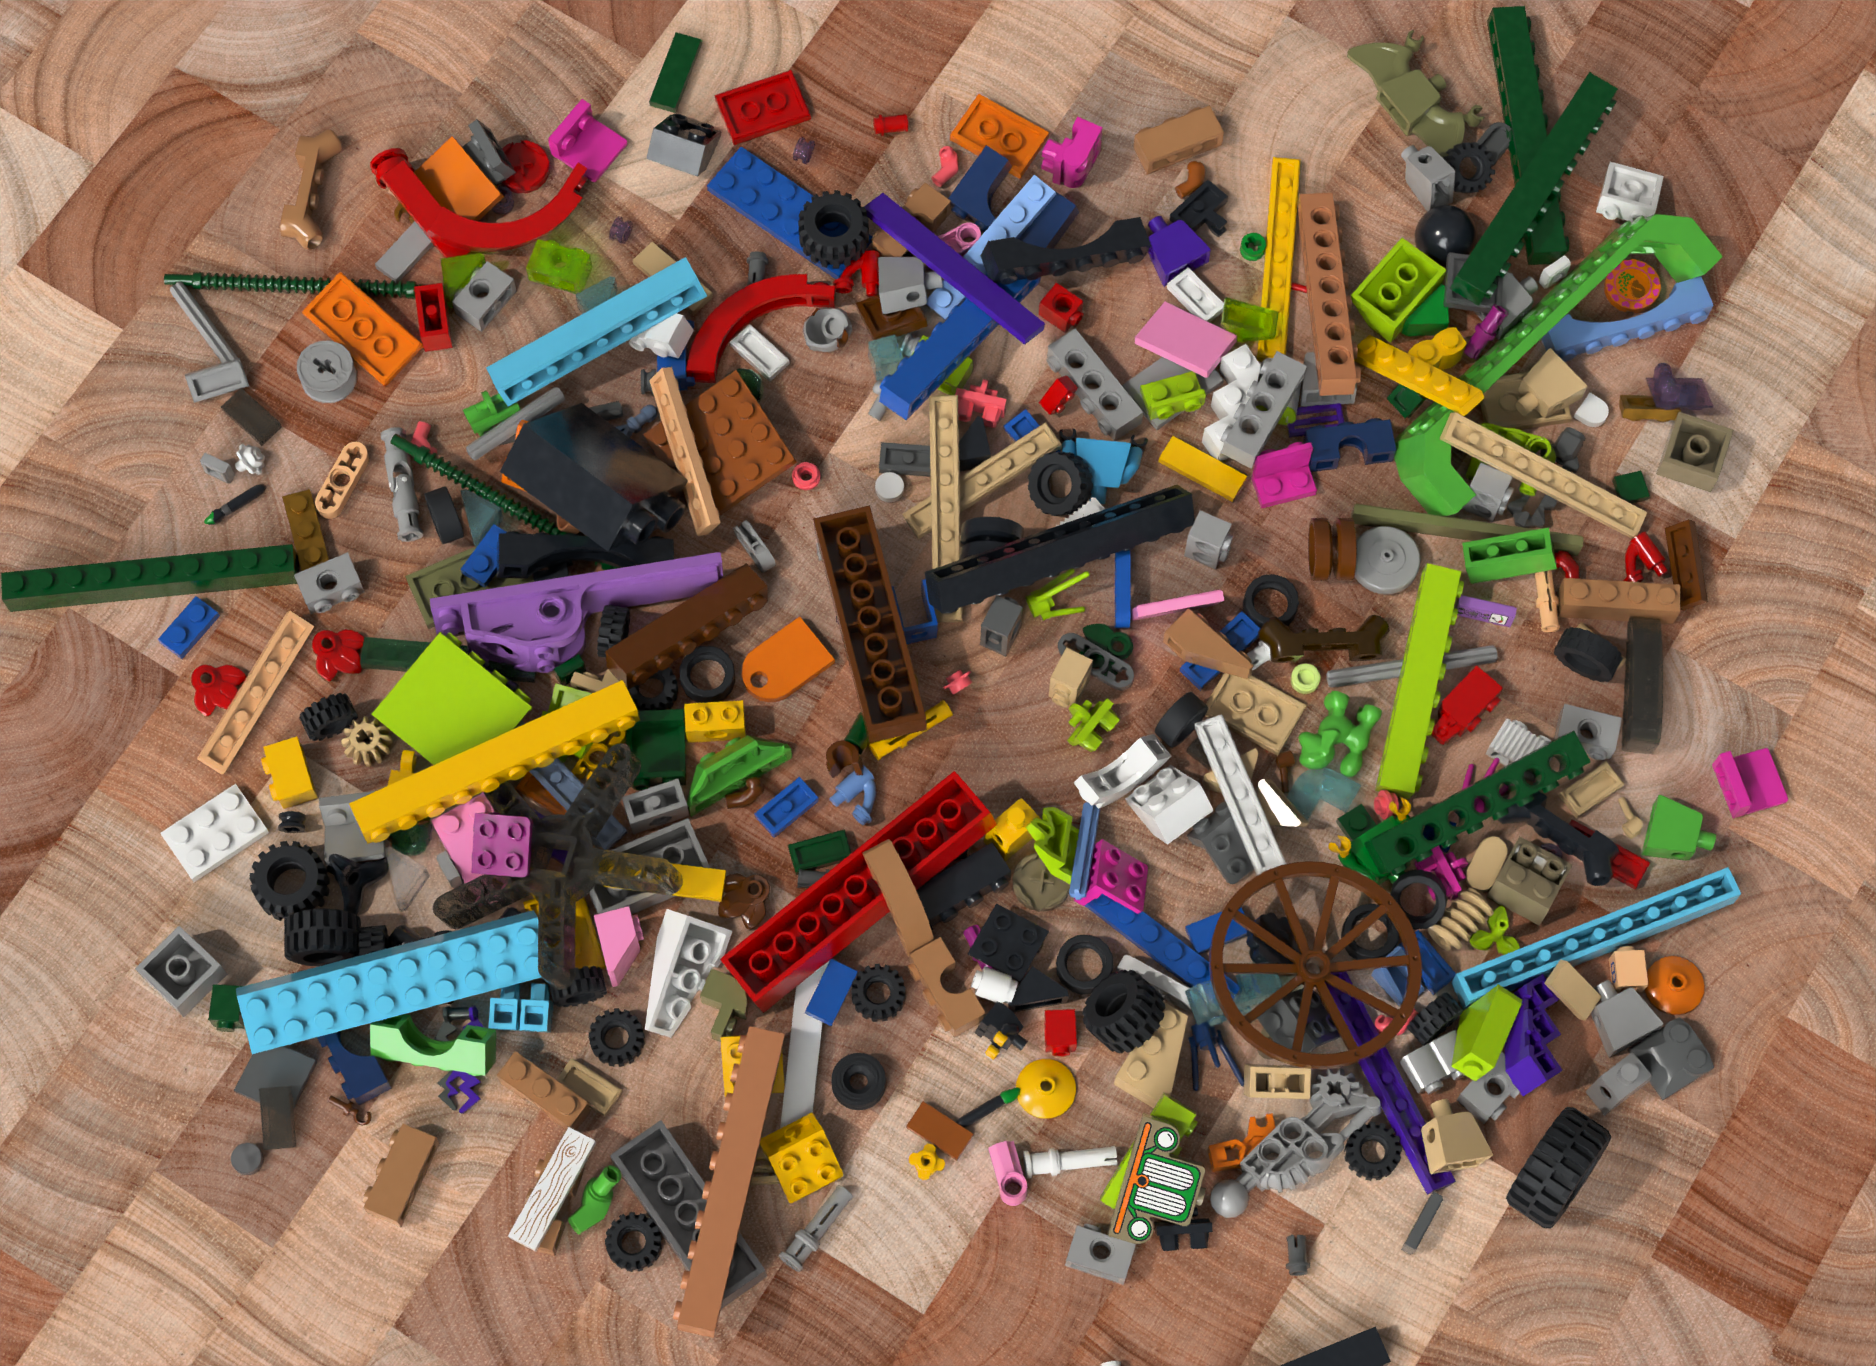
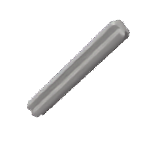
M182 282L172 285L170 287L171 294L220 361L224 363L237 359L236 354Z
M553 387L466 447L468 455L473 460L479 459L516 434L517 426L522 419L528 422L534 421L565 400L563 392L558 387Z

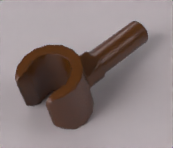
M1290 750L1280 753L1275 760L1281 774V789L1283 793H1289L1287 768L1295 766V759Z

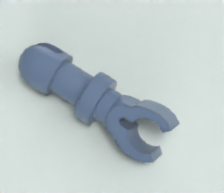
M653 405L643 407L640 410V414L634 418L630 417L626 420L627 424L616 426V428L630 438L633 432L637 434L642 430V425L646 422L650 423L657 417L656 407Z

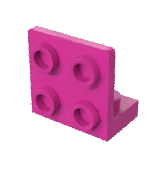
M583 99L579 101L548 138L551 155L572 169L579 162L587 168L584 176L592 182H596L627 146L626 139L593 118L591 104Z
M1296 442L1289 445L1286 449L1278 451L1268 449L1256 457L1251 479L1261 509L1316 495L1317 489L1309 468V461L1313 450L1311 442L1305 444Z
M1768 748L1736 757L1732 756L1731 751L1719 754L1713 762L1712 767L1732 818L1785 804L1788 801L1787 794Z
M1101 839L1094 846L1087 896L1081 900L1074 898V901L1085 906L1093 899H1097L1101 894H1104L1139 914L1144 908L1148 866Z

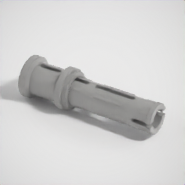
M838 1185L804 1230L800 1229L795 1233L796 1238L787 1250L780 1252L778 1255L780 1259L795 1271L801 1272L803 1269L802 1264L812 1251L816 1252L819 1249L820 1244L818 1241L853 1198V1195L844 1187ZM835 1205V1207L833 1208V1210L830 1212V1214L826 1217V1219H825V1220L823 1221V1223L820 1225V1222L822 1221V1219H823V1218L825 1217V1215L829 1212V1210L832 1208V1206ZM802 1247V1249H801V1251L798 1253V1255L795 1256V1254L798 1252V1250Z

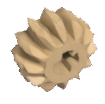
M364 716L361 724L353 720L352 725L354 728H344V734L347 737L341 740L342 746L346 747L344 751L346 757H353V762L356 765L364 760L367 767L371 766L372 759L381 763L380 754L389 755L390 750L387 746L393 743L392 737L388 736L389 728L385 725L381 726V722L376 718L370 723L369 718ZM366 738H368V740L371 741V743L368 745H366L365 742H362Z

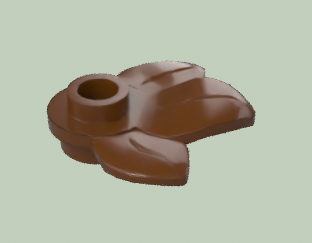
M734 873L726 876L724 892L726 894L723 896L722 902L719 903L718 915L722 918H737L741 916L746 929H754L766 915L765 901L770 895L768 880L760 875L745 877ZM753 884L759 886V892L755 895H752L750 892Z

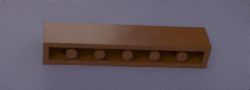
M747 563L606 650L607 668L618 681H624L628 690L636 685L643 684L651 675L659 670L667 669L678 658L691 654L697 646L705 641L713 640L721 631L729 626L737 625L742 618L751 612L762 609L768 602V585Z

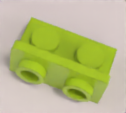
M1193 371L1140 385V392L1150 420L1156 418L1161 420L1167 419L1175 413L1184 410L1192 412L1199 409L1205 403L1206 392L1200 388L1196 374Z

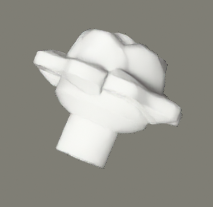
M241 444L239 451L236 453L239 457V461L235 463L236 469L239 472L247 469L251 474L256 473L260 475L262 468L265 466L263 463L265 456L258 447Z

